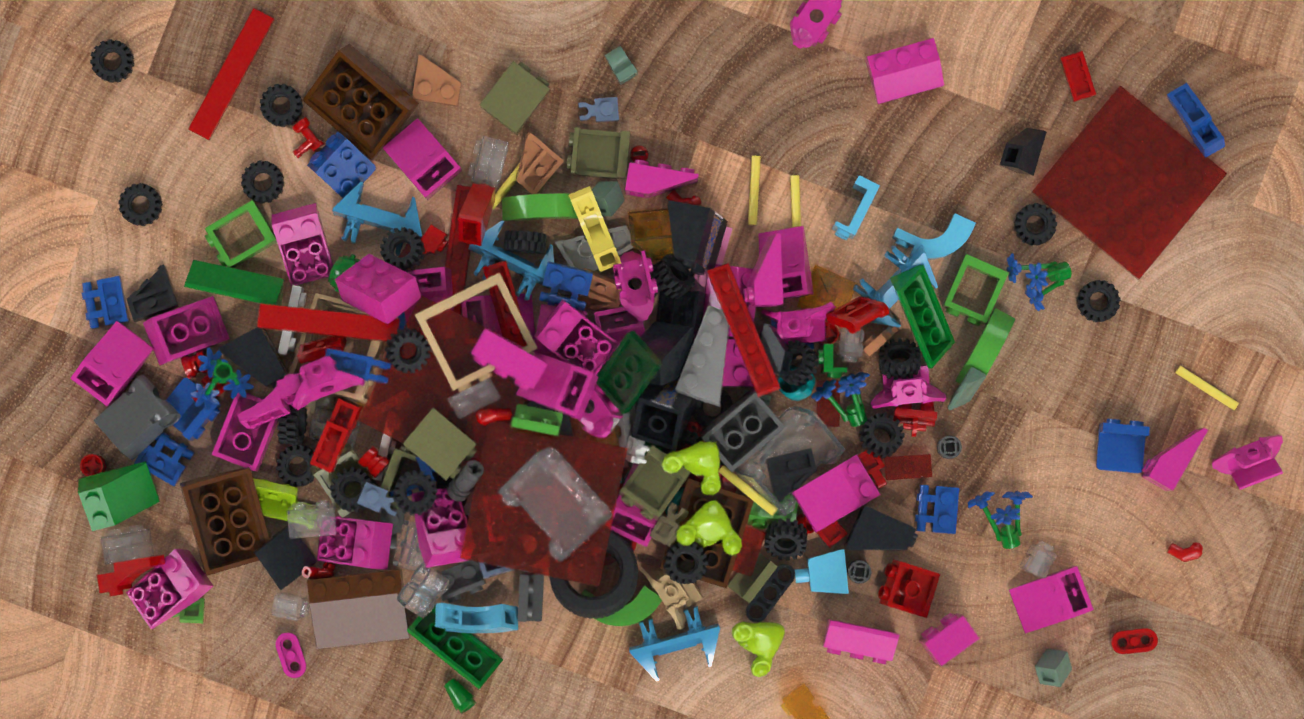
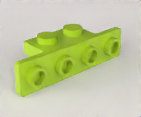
M253 478L263 516L310 527L315 526L319 506L297 501L298 488L288 484L270 482L266 479Z

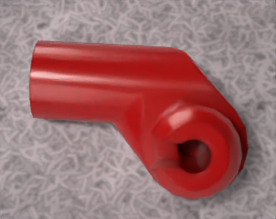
M675 190L666 197L670 201L700 206L702 203L700 197L696 195L682 198Z
M480 409L476 412L475 417L479 424L488 425L498 420H511L512 412L510 409Z
M1194 542L1190 547L1183 549L1172 543L1167 553L1183 562H1189L1202 556L1203 546L1200 543Z
M324 562L323 568L306 566L302 569V575L304 578L309 579L330 578L334 575L333 571L336 566L330 562Z

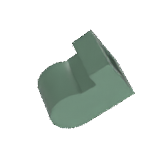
M621 46L604 55L620 85L638 75V71L630 59H628Z

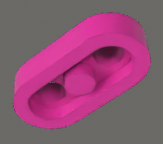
M292 633L281 634L276 640V649L283 671L288 677L298 678L305 673L307 668L300 642L297 636ZM285 640L292 642L291 648L286 649L283 643ZM292 662L299 664L297 671L291 669Z

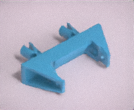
M360 182L332 210L334 215L348 220L341 238L344 241H347L352 231L351 243L355 244L361 224L387 230L392 234L395 233V228H398L399 231H401V227H405L407 231L410 228L414 233H417L420 239L422 238L415 197H412L408 211L405 213L406 217L404 218L395 213L364 204L360 205L359 202H361L360 198L364 183ZM403 243L396 247V256L400 255Z
M500 221L486 231L482 246L469 245V250L482 256L474 271V275L478 276L485 266L506 260L508 269L524 277L516 291V296L519 297L526 288L524 300H529L536 283L543 286L548 261L554 263L553 245L550 244L544 258L540 259V266L537 267L534 263L494 245L495 241L499 239L497 236L504 224V221Z
M895 245L891 246L892 252L895 255L886 251L885 257L899 268L891 277L918 265H924L931 284L934 288H938L922 245L910 257L904 255ZM863 278L860 279V284L863 288L856 284L853 288L862 297L883 302L889 309L898 301L890 278L877 291L865 282ZM890 311L887 316L871 321V323L901 326L900 320L892 315Z
M698 606L693 607L694 619H692L688 608L683 610L689 630L670 637L657 638L653 619H648L649 631H647L643 621L638 622L644 642L640 645L629 647V651L656 681H659L655 666L657 661H654L653 658L655 655L660 656L702 643V651L705 652L708 666H712L720 626L719 623L707 627L702 626Z

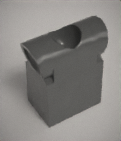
M140 375L133 381L128 392L122 394L93 421L120 452L133 461L163 432V429L177 423L181 415L169 401L160 398L157 388L146 375Z

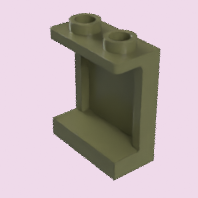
M513 61L480 103V107L514 134L518 135L523 129L522 126L551 91L548 88L549 83L540 76L535 78L529 73L531 69L522 62L517 64Z
M575 127L574 132H570L569 146H573V153L568 155L567 169H571V175L626 180L630 131L612 132Z
M435 407L432 408L403 443V445L445 480L449 476L454 479L462 469L459 464L464 458L469 461L477 451L474 448L477 443L445 418Z
M350 443L345 445L332 473L314 465L310 467L312 475L323 487L341 518L351 512L340 508L331 497L330 485H334L332 479H337L338 476L336 474L338 472L342 474L344 473L342 469L347 468L350 470V467H354L356 470L358 468L361 469L372 479L367 468L362 467L358 463L360 458ZM372 479L373 485L378 486L376 481ZM358 482L349 483L345 488L346 497L354 498L358 496L361 491L360 484Z
M653 445L644 457L646 463L638 465L619 492V495L622 496L621 500L628 506L633 507L635 505L641 510L640 514L645 518L657 521L691 472L683 466L674 473L664 471L662 461L666 454Z
M401 446L400 450L394 449L381 486V488L388 491L386 496L388 498H393L389 492L394 491L405 459L409 458L417 461L416 457L418 456L407 447ZM392 502L390 507L398 509L397 502Z

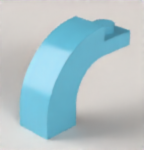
M955 213L946 231L937 238L922 239L899 228L895 230L892 238L896 240L895 244L903 248L913 247L909 256L922 245L928 260H935L946 257L959 249L971 235L976 223Z
M437 603L436 627L457 633L518 630V607L505 604L466 607Z

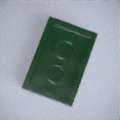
M628 331L598 375L599 378L596 384L622 414L629 413L663 363L635 331Z

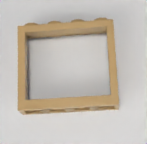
M500 273L415 314L452 390L458 389L459 392H462L472 387L471 381L479 378L480 382L492 377L491 371L495 367L489 364L456 381L426 320L495 285H498L527 343V346L521 349L531 355H535L533 350L537 349Z
M315 293L313 302L309 305V309L327 311L328 307L354 314L369 315L341 299ZM302 333L300 342L295 347L293 364L288 369L290 370L289 374L300 375L301 366L309 363L300 364L297 358L300 344L317 340L318 334ZM372 340L367 356L384 362L387 354L385 347H388V344L383 341ZM372 366L370 374L380 375L381 369ZM365 381L364 386H357L355 393L341 390L330 395L370 406L377 382Z

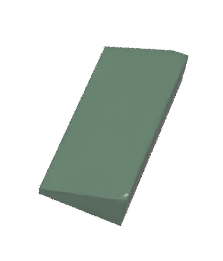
M973 367L970 368L954 392L947 406L948 409L953 410L971 401L985 380L986 374Z

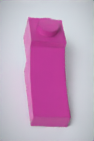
M288 374L283 379L276 381L277 387L266 398L255 406L238 413L239 422L249 429L291 414L289 405L293 404L303 378L299 374Z

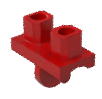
M933 401L924 404L921 402L920 410L911 409L912 403L898 405L895 409L893 421L895 422L898 419L903 424L905 430H911V437H916L917 431L926 432V426H935L937 412H934Z

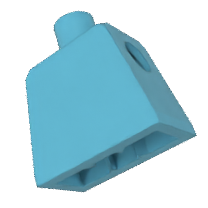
M844 549L807 558L808 568L794 569L795 582H809L811 592L849 594Z

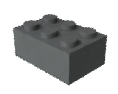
M751 388L699 433L705 442H716L721 461L733 472L783 430L785 425L761 396H757L755 389Z

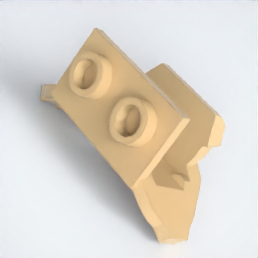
M642 564L639 570L647 577L652 588L658 593L667 607V611L673 617L677 629H683L686 622L683 610L704 598L695 583L679 584L676 581H672L670 576L666 575L665 569Z

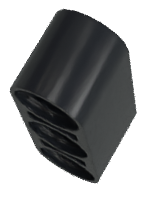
M787 564L778 565L757 595L747 605L745 613L750 621L761 622L764 620L795 578V571L791 566ZM782 568L790 570L791 577L787 581H781L778 578V572ZM769 586L774 587L777 591L776 597L772 600L764 597V590ZM754 605L762 607L763 613L759 618L750 616V608Z

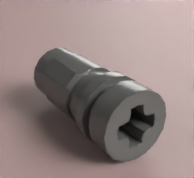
M475 460L469 461L455 478L451 480L447 486V493L453 500L461 502L468 498L484 472L482 464Z

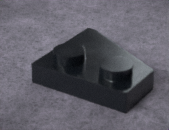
M164 264L160 265L158 271L149 280L146 279L140 288L126 299L134 322L179 307Z
M812 448L766 459L775 502L783 501L790 492L799 487L806 478H809L817 471Z

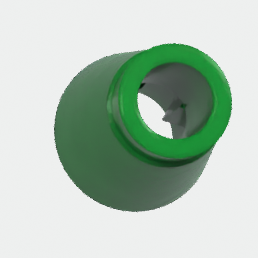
M455 678L444 685L455 710H459L461 714L476 704V701L473 699L475 696Z

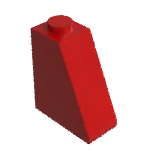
M472 184L458 217L460 242L482 246L495 203V188L487 184Z

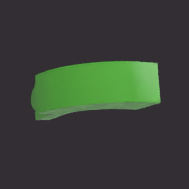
M530 194L502 198L503 221L578 219L569 194Z
M997 308L993 310L974 349L955 380L956 382L961 383L972 367L986 375L988 374L1009 335L1015 318Z
M644 585L636 598L627 605H624V608L620 609V611L596 620L611 626L633 625L650 616L662 600L657 593ZM584 589L581 593L588 597H596L587 589Z

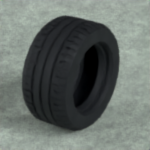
M591 526L572 531L573 533H569L559 542L551 556L549 579L554 595L565 609L580 617L583 616V618L598 619L615 614V612L624 608V605H627L636 590L638 565L633 549H631V546L622 536L607 528L604 529V527ZM587 549H600L608 552L616 559L620 567L617 584L610 592L602 596L588 597L579 594L568 580L567 571L571 561L577 554Z

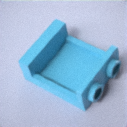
M860 175L858 176L852 188L863 193L864 196L849 226L838 221L835 222L832 230L836 231L834 235L846 241L848 238H854L880 185Z

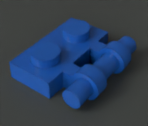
M548 261L543 286L551 287V292H541L539 300L548 302V305L555 306V304L558 305L564 299L575 309L584 311L586 302L579 301L578 296L579 294L588 296L594 272ZM558 290L572 292L571 298L558 296Z
M121 276L97 280V290H92L91 282L82 283L83 293L81 295L82 300H85L87 313L85 315L86 321L89 320L90 329L99 328L98 319L103 317L105 326L114 325L116 321L120 323L129 322ZM100 297L102 310L96 311L94 298Z
M163 432L155 439L157 441L154 447L151 445L147 446L138 455L134 464L146 461L151 474L175 487L187 467L179 462L183 456L191 460L195 452L188 449L186 444H179L172 440L169 434ZM164 446L175 451L172 458L161 452Z
M920 485L919 494H917L916 501H919L918 515H915V522H917L916 531L925 532L927 522L932 523V532L956 534L959 488L935 486V495H928L929 485ZM928 502H934L933 516H927Z

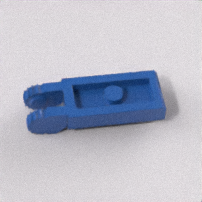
M327 348L325 357L330 356L336 362L337 370L362 378L364 381L369 382L371 380L387 384V377L370 373L372 366L387 370L391 368V363L374 360L373 357Z

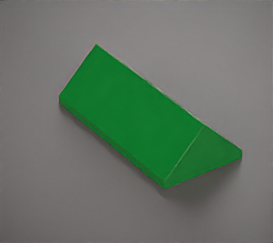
M193 260L184 287L262 304L282 306L284 279Z
M918 265L891 277L890 281L916 343L920 348L921 355L927 367L933 368L952 347L955 340L924 265Z
M432 602L407 629L409 634L478 689L484 685L503 661L501 657L471 633L445 631L444 628L436 627V605Z

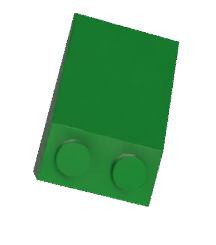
M146 461L80 478L78 481V494L92 531L115 526L160 502Z

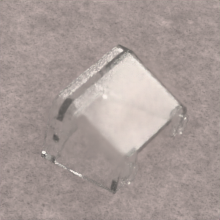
M798 406L790 407L783 412L779 418L785 425V428L734 470L743 481L778 509L776 512L782 516H786L795 509L796 498L792 492L781 502H778L774 497L766 459L812 448L817 468L821 463L827 465L836 463L840 459L841 454L846 450L814 411Z
M551 447L535 454L498 491L507 505L515 507L521 505L552 539L549 542V552L561 562L612 517V513L607 505L562 455Z

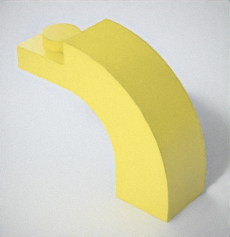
M588 186L569 194L599 271L602 272L612 268L614 264H621L591 187Z

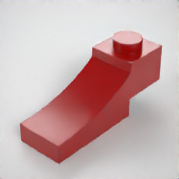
M432 224L421 238L425 248L424 256L430 253L434 255L437 252L442 253L449 242L446 240L447 234ZM406 244L398 257L402 258L410 253V244Z
M338 398L331 418L326 422L310 464L330 473L334 471L346 442L356 427L363 406L345 398Z
M164 555L113 563L114 572L97 575L99 593L109 592L110 596L123 595V590L131 589L135 579L145 571L165 564Z

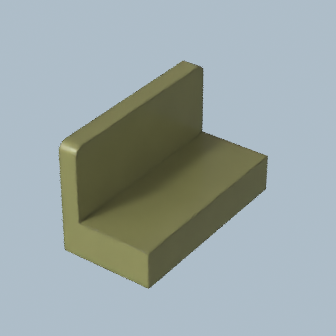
M754 550L729 582L728 587L750 604L778 566L757 550Z

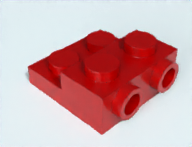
M893 559L892 563H889L885 569L887 580L885 586L882 585L878 591L879 603L927 618L941 574Z

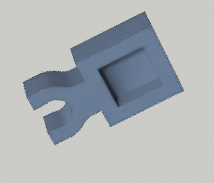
M617 97L594 99L595 105L585 102L579 103V108L588 109V114L580 116V121H587L591 117H596V123L619 121Z
M366 482L357 504L378 513L383 507L390 515L396 516L397 514L396 511H392L390 508V504L394 502V499L386 497L388 491Z

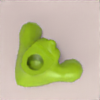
M698 442L689 448L669 453L663 458L662 467L664 471L674 473L684 466L692 474L704 476L701 483V491L704 494L714 495L719 492L721 487L719 479L720 454L716 442Z
M716 500L703 505L688 522L680 526L676 533L677 541L687 546L695 541L699 546L705 547L715 544L718 540H722V547L725 553L732 556L739 553L742 547L741 539L733 530L725 509Z
M740 622L735 624L732 628V636L735 641H738V644L747 651L757 655L751 665L752 675L756 677L765 676L770 671L773 657L783 641L785 635L784 626L774 622Z

